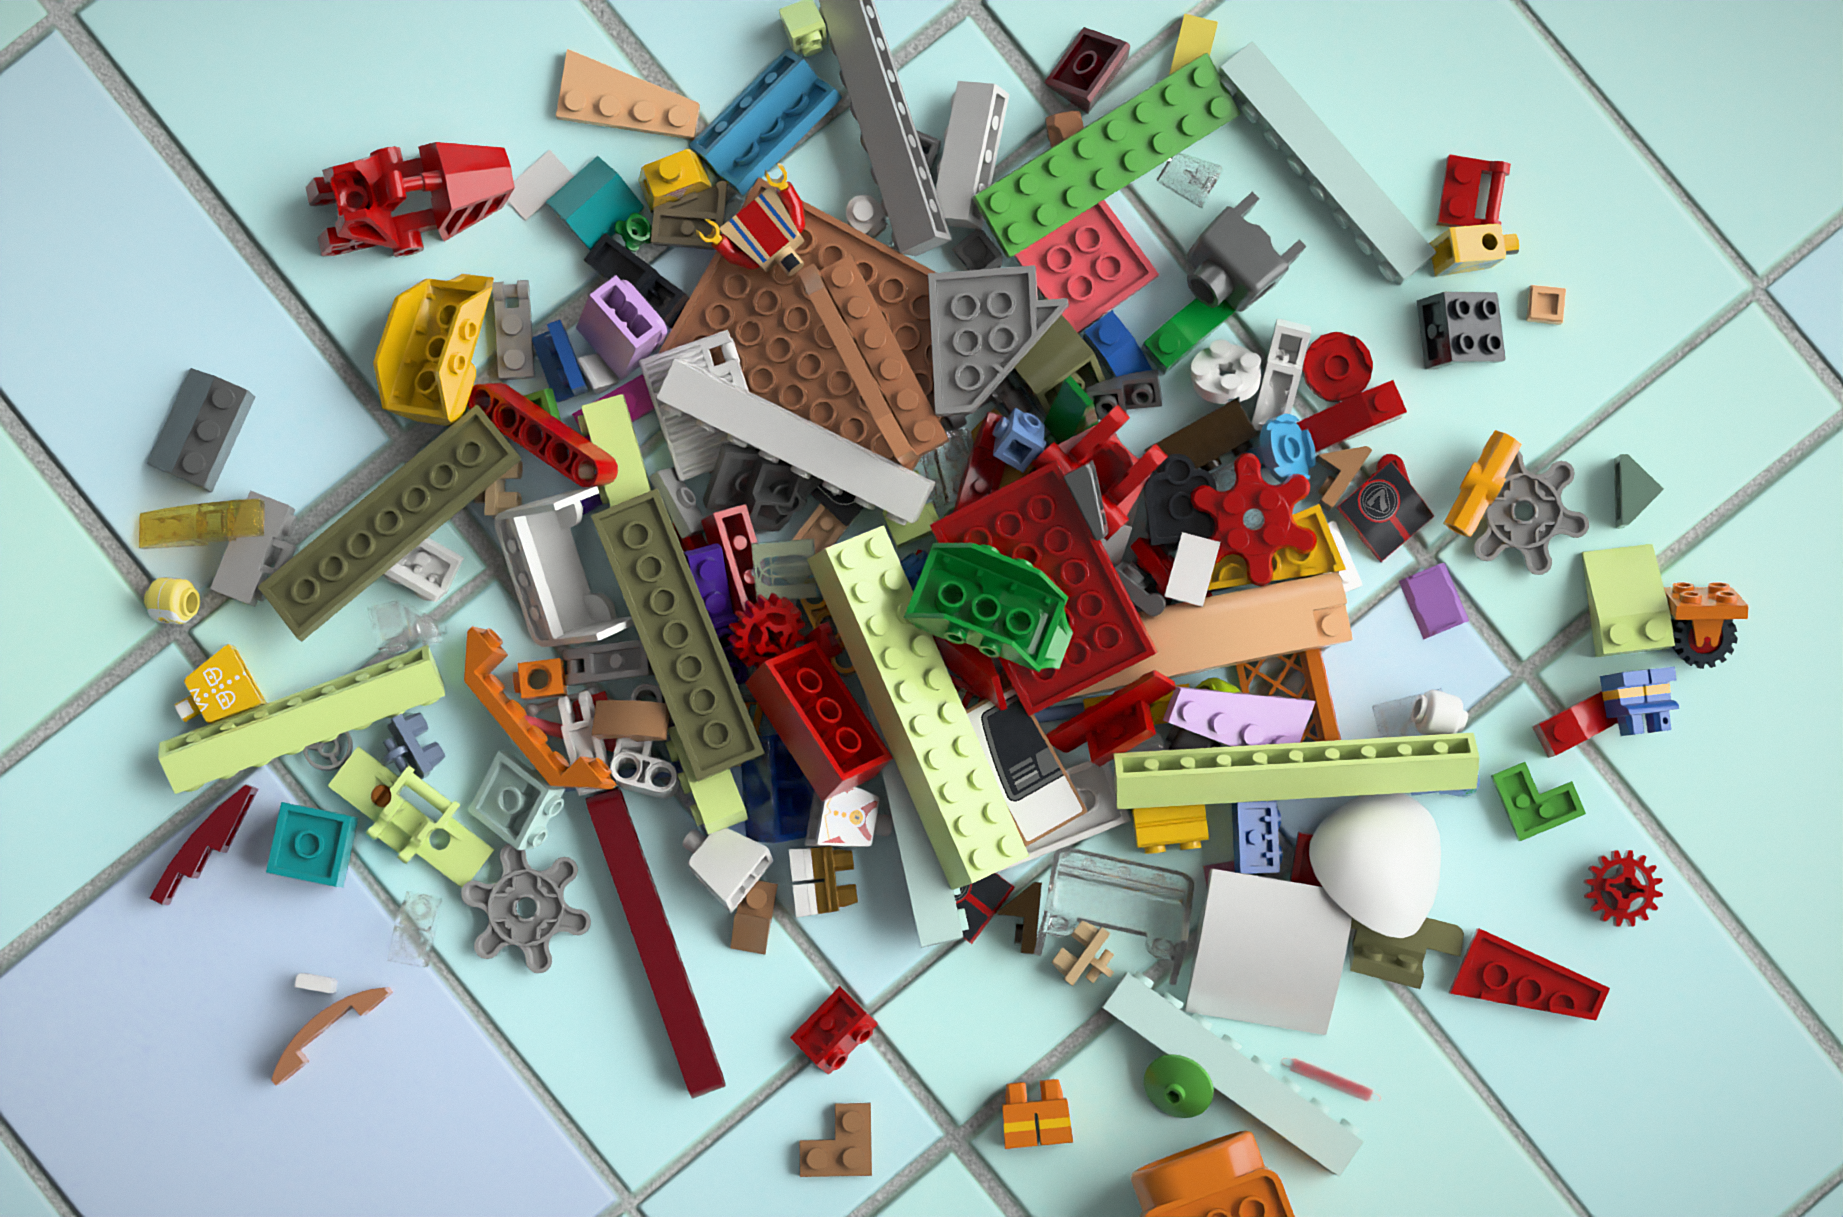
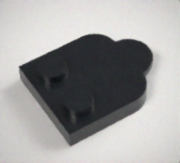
M1169 455L1161 463L1159 473L1151 476L1144 486L1149 546L1179 543L1182 532L1208 539L1215 530L1214 519L1209 514L1195 509L1191 503L1192 492L1197 487L1206 485L1217 490L1215 479L1208 471L1195 469L1192 460L1186 455Z

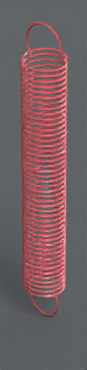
M1297 1058L1291 1059L1294 1061L1293 1067L1294 1065L1296 1069L1298 1067L1299 1074L1302 1076L1304 1075L1307 1078L1319 1081V1083L1321 1082L1324 1085L1326 1084L1329 1087L1331 1086L1334 1089L1346 1092L1361 1100H1365L1366 1096L1367 1098L1369 1096L1370 1099L1371 1094H1375L1372 1093L1373 1089L1371 1090V1088L1369 1090L1366 1086L1364 1087L1361 1084L1354 1083V1081H1349V1079L1347 1081L1344 1077L1342 1079L1339 1075L1337 1076L1334 1073L1322 1070V1068L1320 1070L1317 1066L1315 1068L1314 1065L1312 1066V1064L1310 1065L1302 1060L1298 1061Z

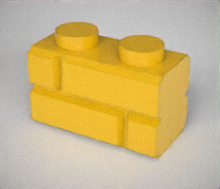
M1205 804L1131 809L1136 848H1144L1145 854L1166 852L1165 845L1180 844V850L1202 848L1201 841L1209 840Z

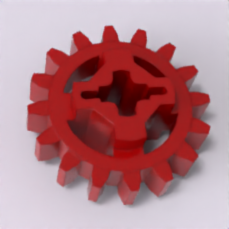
M771 593L768 600L762 594H759L757 596V603L754 605L747 600L745 602L747 610L744 613L741 611L735 612V615L739 618L738 623L729 624V628L735 633L728 637V641L734 646L732 652L749 668L754 665L758 669L764 661L796 649L795 642L804 640L805 637L798 631L806 626L805 622L799 618L802 612L787 597L780 598L775 593Z
M1618 850L1611 851V860L1604 855L1599 856L1598 861L1601 866H1589L1588 868L1594 875L1593 879H1585L1583 881L1585 885L1591 886V892L1584 894V898L1593 899L1595 902L1589 910L1591 912L1601 910L1600 921L1606 922L1613 917V926L1621 927L1623 919H1625L1628 927L1636 926L1635 917H1638L1641 921L1649 920L1646 910L1657 911L1659 907L1653 902V899L1663 897L1664 894L1655 890V885L1663 882L1662 878H1653L1652 876L1657 866L1650 865L1646 867L1644 864L1647 856L1640 855L1633 859V850H1626L1623 858H1621ZM1619 864L1615 875L1610 878H1603L1604 874L1611 867ZM1636 870L1642 875L1645 885H1642L1635 876ZM1624 882L1626 886L1637 890V892H1629L1622 895L1621 891L1609 885ZM1601 892H1605L1611 900L1610 907L1603 900ZM1637 898L1643 899L1636 909L1628 912L1634 900Z

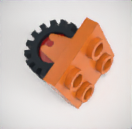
M1677 582L1673 583L1672 587H1664L1670 613L1675 618V620L1671 619L1675 646L1672 648L1686 664L1690 666L1695 664L1699 669H1704L1705 664L1710 668L1716 667L1715 661L1717 660L1724 663L1727 660L1724 655L1727 652L1732 655L1735 650L1732 647V643L1737 644L1738 637L1735 635V632L1738 631L1733 623V619H1748L1749 605L1728 583L1711 582L1708 583V587H1694V584Z

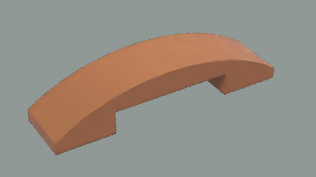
M390 987L370 989L347 996L325 1008L304 1025L288 1044L276 1065L271 1081L275 1086L281 1085L309 1063L310 1060L302 1052V1049L352 1008L360 1016H365L394 992Z

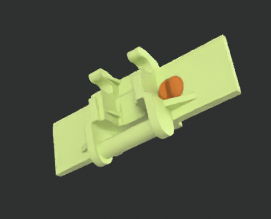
M358 746L328 784V787L375 822L367 830L366 835L373 840L379 838L398 852L397 858L403 863L407 864L415 854H418L463 888L467 882L474 878L495 849L455 820L452 816L461 804L457 801L452 803L414 774L415 769L408 766L399 777ZM405 785L443 813L437 823L400 796V792ZM443 829L449 834L450 842L445 849L437 850L430 844V835L434 830Z

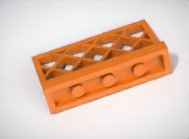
M1321 648L1294 653L1290 661L1283 656H1277L1287 663L1277 681L1259 671L1266 659L1260 660L1255 668L1247 663L1236 665L1242 693L1250 694L1249 685L1256 674L1274 685L1268 695L1273 696L1277 688L1295 699L1303 696L1307 689L1309 699L1316 702L1312 709L1313 719L1306 730H1304L1300 742H1303L1306 736L1316 742L1341 740ZM1298 655L1300 656L1302 668L1294 664ZM1244 666L1253 671L1248 680ZM1291 666L1303 673L1305 678V684L1298 695L1280 685ZM1314 724L1318 738L1309 733Z

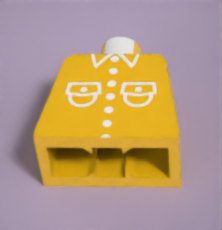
M227 644L184 679V683L191 695L175 703L174 706L184 722L202 713L206 722L212 724L267 704L237 648Z

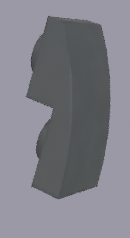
M1158 369L1118 376L1087 388V395L1093 401L1098 420H1102L1117 405L1126 413L1128 409L1162 406L1163 398Z

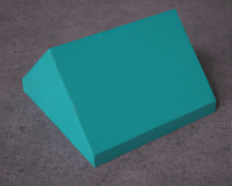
M596 156L546 201L547 205L590 251L604 233L610 237L616 234L614 225L617 221H625L632 213H640L645 208L621 176L599 156Z

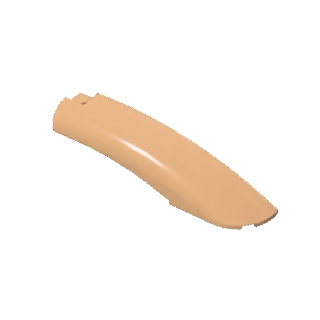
M1331 572L1206 597L1203 607L1181 602L1165 606L1164 611L1157 616H1150L1144 611H1139L1138 614L1158 652L1059 702L1117 691L1136 681L1143 674L1153 670L1172 679L1350 642L1353 640L1346 609L1348 602L1341 578L1337 572ZM1003 668L999 677L1002 689L1012 684Z

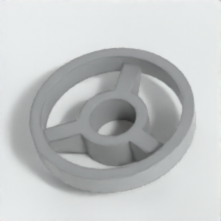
M348 731L344 732L348 739V749L340 761L337 759L341 752V746L338 742L343 733L330 741L335 744V748L331 753L323 752L325 744L329 742H319L306 746L303 749L305 759L312 767L321 771H333L342 767L353 751V740ZM308 749L318 751L324 759L331 760L333 765L322 766L314 763L308 755Z

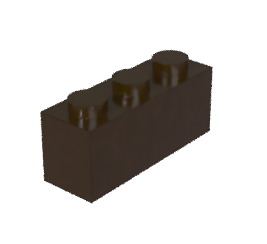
M1236 398L1155 444L1167 456L1172 454L1186 455L1192 460L1195 469H1203L1210 473L1223 465L1220 460L1223 457L1233 453L1236 458L1252 449L1253 445L1251 442L1256 439L1258 434ZM1152 446L1144 449L1142 455H1144ZM1160 465L1152 472L1153 475L1159 473Z

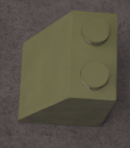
M1062 314L1011 371V374L1045 419L1064 380L1071 375L1086 394L1088 387L1106 380L1095 353Z

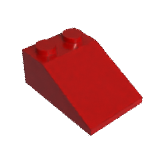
M932 634L945 666L984 698L993 703L1000 711L1007 709L999 676L992 658L981 653L979 648L967 643H953Z

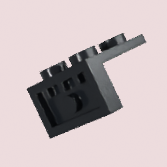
M1441 292L1417 300L1425 370L1439 369L1456 363H1500L1505 361L1499 299L1496 292Z

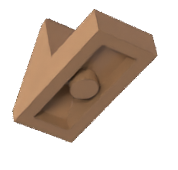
M1363 446L1316 456V461L1337 475L1336 478L1329 475L1317 492L1322 495L1318 502L1322 508L1329 512L1335 506L1372 452L1371 448Z
M757 881L738 904L737 912L734 915L731 949L766 955L778 884Z

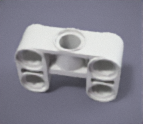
M652 684L638 685L630 695V700L640 701L646 696H653L657 699V702L666 703L660 687ZM671 714L668 728L675 726ZM629 737L617 738L610 770L619 787L661 799L672 797L677 792L680 782L677 772L671 763L651 756L653 741L636 742ZM632 763L637 766V771L632 777L622 778L619 776V770L624 764ZM667 772L672 776L667 786L657 787L653 784V779L658 773Z

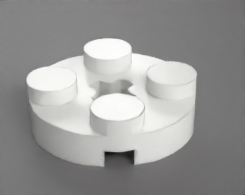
M1215 340L1210 344V347L1200 351L1191 363L1193 388L1200 397L1217 404H1228V399L1238 397L1239 402L1247 400L1260 387L1261 358L1247 348L1230 344L1227 340ZM1228 371L1232 372L1233 374L1227 373L1224 376H1221L1220 372Z

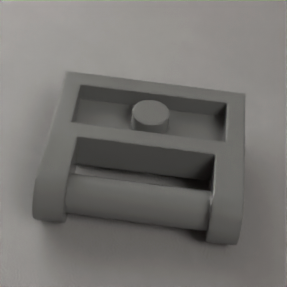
M1124 559L1115 567L1131 601L1148 615L1157 616L1161 614L1165 606L1170 605L1173 599H1166L1158 592L1155 584L1147 578L1148 573L1136 561L1132 560L1129 563Z

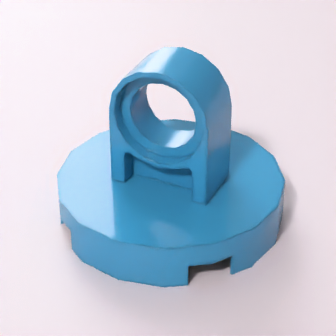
M1287 413L1268 419L1261 430L1260 446L1246 451V453H1251L1259 459L1260 469L1267 468L1270 474L1280 483H1283L1293 474H1300L1309 479L1311 476L1308 475L1309 468L1315 467L1316 463L1315 446L1308 429L1302 431L1299 425L1295 423L1299 419Z

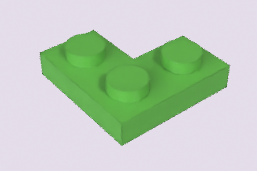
M1526 762L1491 775L1518 842L1586 814L1573 781L1539 794Z

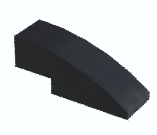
M606 233L583 259L585 263L607 281L617 275L620 280L630 282L658 313L665 325L672 330L689 300L685 292L665 279L656 269Z

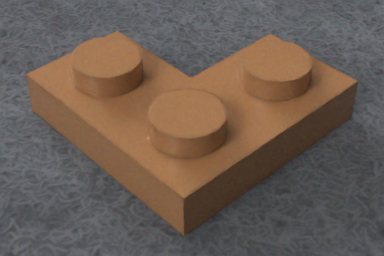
M871 1102L835 1103V1139L799 1141L800 1177L872 1176Z

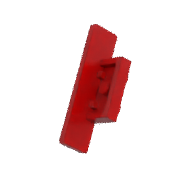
M1156 670L1145 673L1136 681L1115 691L1111 696L1094 706L1088 707L1084 712L1069 721L1061 723L1057 728L1045 735L1053 747L1064 753H1069L1087 742L1091 762L1101 767L1114 759V753H1125L1156 735L1150 704L1176 689L1175 681Z

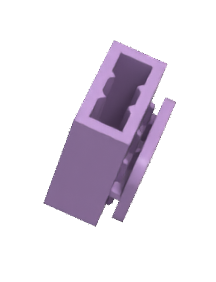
M617 275L589 295L576 326L578 332L620 380H623L639 368V360L649 357L652 351L658 349L667 335V327L658 313L630 282L620 280Z

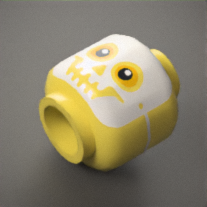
M160 577L153 581L146 591L144 604L150 617L158 623L185 624L199 610L200 597L190 581L181 578Z

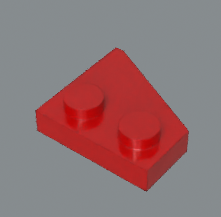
M1139 537L1130 546L1138 557L1136 559L1137 564L1146 573L1152 575L1157 582L1155 585L1156 589L1164 597L1175 558L1171 554L1167 556L1158 545L1149 546V539ZM1207 590L1206 597L1213 596L1212 593L1209 590Z

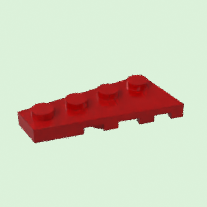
M1476 928L1448 993L1596 1021L1610 991V987L1485 930Z

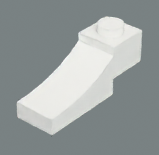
M1279 318L1276 319L1251 421L1255 430L1261 431L1268 419L1286 413L1291 414L1311 336V326Z

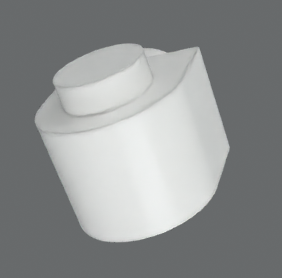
M858 195L849 201L846 208V218L849 226L874 239L887 228L888 223L886 220L888 217L884 214L881 204L875 198L869 195Z

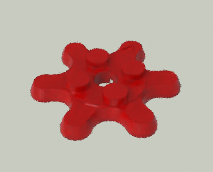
M1244 453L1237 457L1234 462L1236 481L1231 489L1217 491L1210 486H1199L1192 492L1191 503L1195 509L1209 514L1214 519L1215 530L1208 539L1221 542L1215 564L1219 563L1227 555H1239L1246 562L1248 580L1256 586H1264L1271 582L1274 571L1271 560L1277 550L1289 548L1297 553L1307 554L1316 547L1317 538L1315 533L1309 528L1298 525L1292 515L1295 504L1306 498L1309 494L1310 483L1305 476L1293 474L1281 484H1268L1261 476L1259 459L1251 453ZM1257 509L1262 512L1264 524L1261 528L1250 530L1244 525L1243 516L1248 510Z

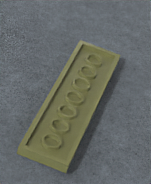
M476 405L262 582L258 588L295 637L302 642L522 458L485 412Z
M656 488L591 515L697 781H702L765 755L659 490Z

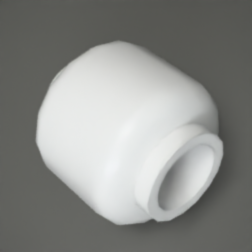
M1431 689L1424 695H1419L1416 698L1412 708L1411 720L1415 723L1418 732L1424 735L1456 734L1464 730L1468 714L1466 711H1463L1464 707L1461 698Z

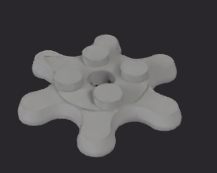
M1518 451L1504 476L1506 480L1492 505H1488L1483 514L1487 520L1488 527L1486 532L1474 543V553L1477 558L1486 562L1492 561L1504 549L1516 548L1524 555L1525 564L1529 572L1534 575L1547 573L1552 566V558L1548 550L1552 537L1564 534L1572 538H1579L1584 536L1589 529L1588 518L1581 512L1568 510L1561 501L1563 489L1572 483L1575 476L1572 465L1567 461H1556L1545 473L1533 474L1525 468L1523 455ZM1525 502L1531 506L1533 515L1529 521L1516 519L1514 508L1517 503Z
M508 843L500 852V860L503 865V875L500 880L493 884L472 880L467 882L461 890V897L465 904L470 907L483 909L488 916L489 924L487 929L476 938L474 950L479 957L491 959L497 956L505 946L515 945L524 952L526 965L530 971L537 974L544 973L549 970L553 962L549 950V942L553 935L558 932H568L572 935L580 936L585 934L591 926V918L586 911L572 908L564 900L565 887L576 878L578 866L573 859L560 857L548 869L537 871L528 864L525 850H516ZM526 897L533 899L537 907L535 915L528 919L521 917L517 912V904Z

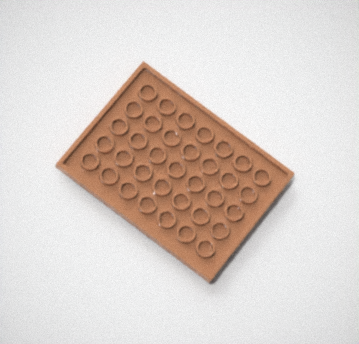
M758 177L739 211L771 185L766 180ZM802 200L806 225L801 233L804 242L794 250L804 262L803 267L799 271L813 263L820 271L851 254L935 411L928 273L937 272ZM716 251L659 353L728 330L730 337L733 338L749 392L901 465L872 417L816 311L799 273L787 276L778 264L768 272H765L760 267L755 270H749L730 264ZM823 281L824 286H825V288H826V290H827V292H828L830 298L832 299V301H833V303H834V305H835V307H836V309H837L839 315L841 316V318H842V320L844 321V323L847 325V323H846V321H845V319H844V317H843V315H842L840 309L838 308V306H837V304H836V302H835V300H834V298H833L831 292L829 291V289H828V287H827L825 281ZM854 342L872 377L878 383L858 343ZM720 346L709 349L714 366L726 362ZM884 397V400L886 401V403H887V405H888V407H889L891 413L893 414L895 420L897 421L899 427L901 428L903 434L905 435L907 441L909 442V440H908V438H907V436H906V434H905L903 428L901 427V425H900V423H899V421H898V419H897V417H896L894 411L892 410V408H891V406H890V404H889L887 398ZM944 416L938 417L940 423ZM920 458L903 467L913 471Z

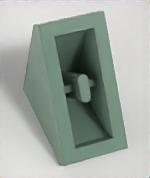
M1620 454L1614 458L1616 529H1623L1630 525L1664 490L1629 454Z

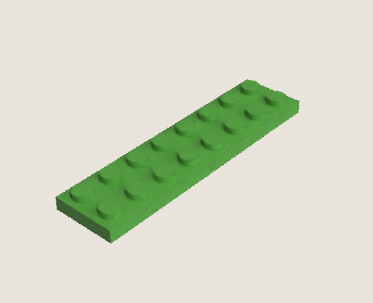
M1208 53L1200 55L972 196L1006 258L1016 255L1241 115L1232 96L1221 83L1222 78Z

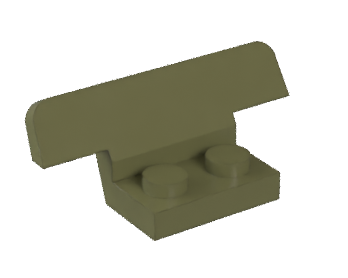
M1352 917L1350 928L1356 929L1349 955L1350 971L1421 989L1424 979L1423 961L1427 949L1461 957L1464 932L1458 925L1426 917L1422 926L1414 935L1397 938L1373 931Z

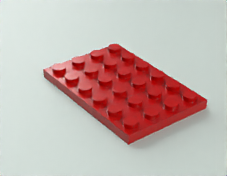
M1059 459L930 524L938 543L989 545L996 548L1000 554L1009 558L1027 560L1034 568L1041 570L1068 596L1064 609L1066 619L1073 634L1059 669L1044 668L1037 672L1000 656L998 657L1028 716L1127 669L1158 652L1100 540L1094 539L1063 478H1065L1066 473Z

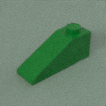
M1196 298L1143 342L1141 350L1165 375L1237 311L1226 300L1222 301L1217 307L1211 308Z
M1071 375L1064 380L1043 423L1047 434L1044 440L1048 446L1053 442L1058 445L1098 424L1093 401Z

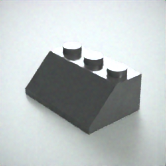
M190 368L147 464L213 492L256 396L249 390L222 378Z

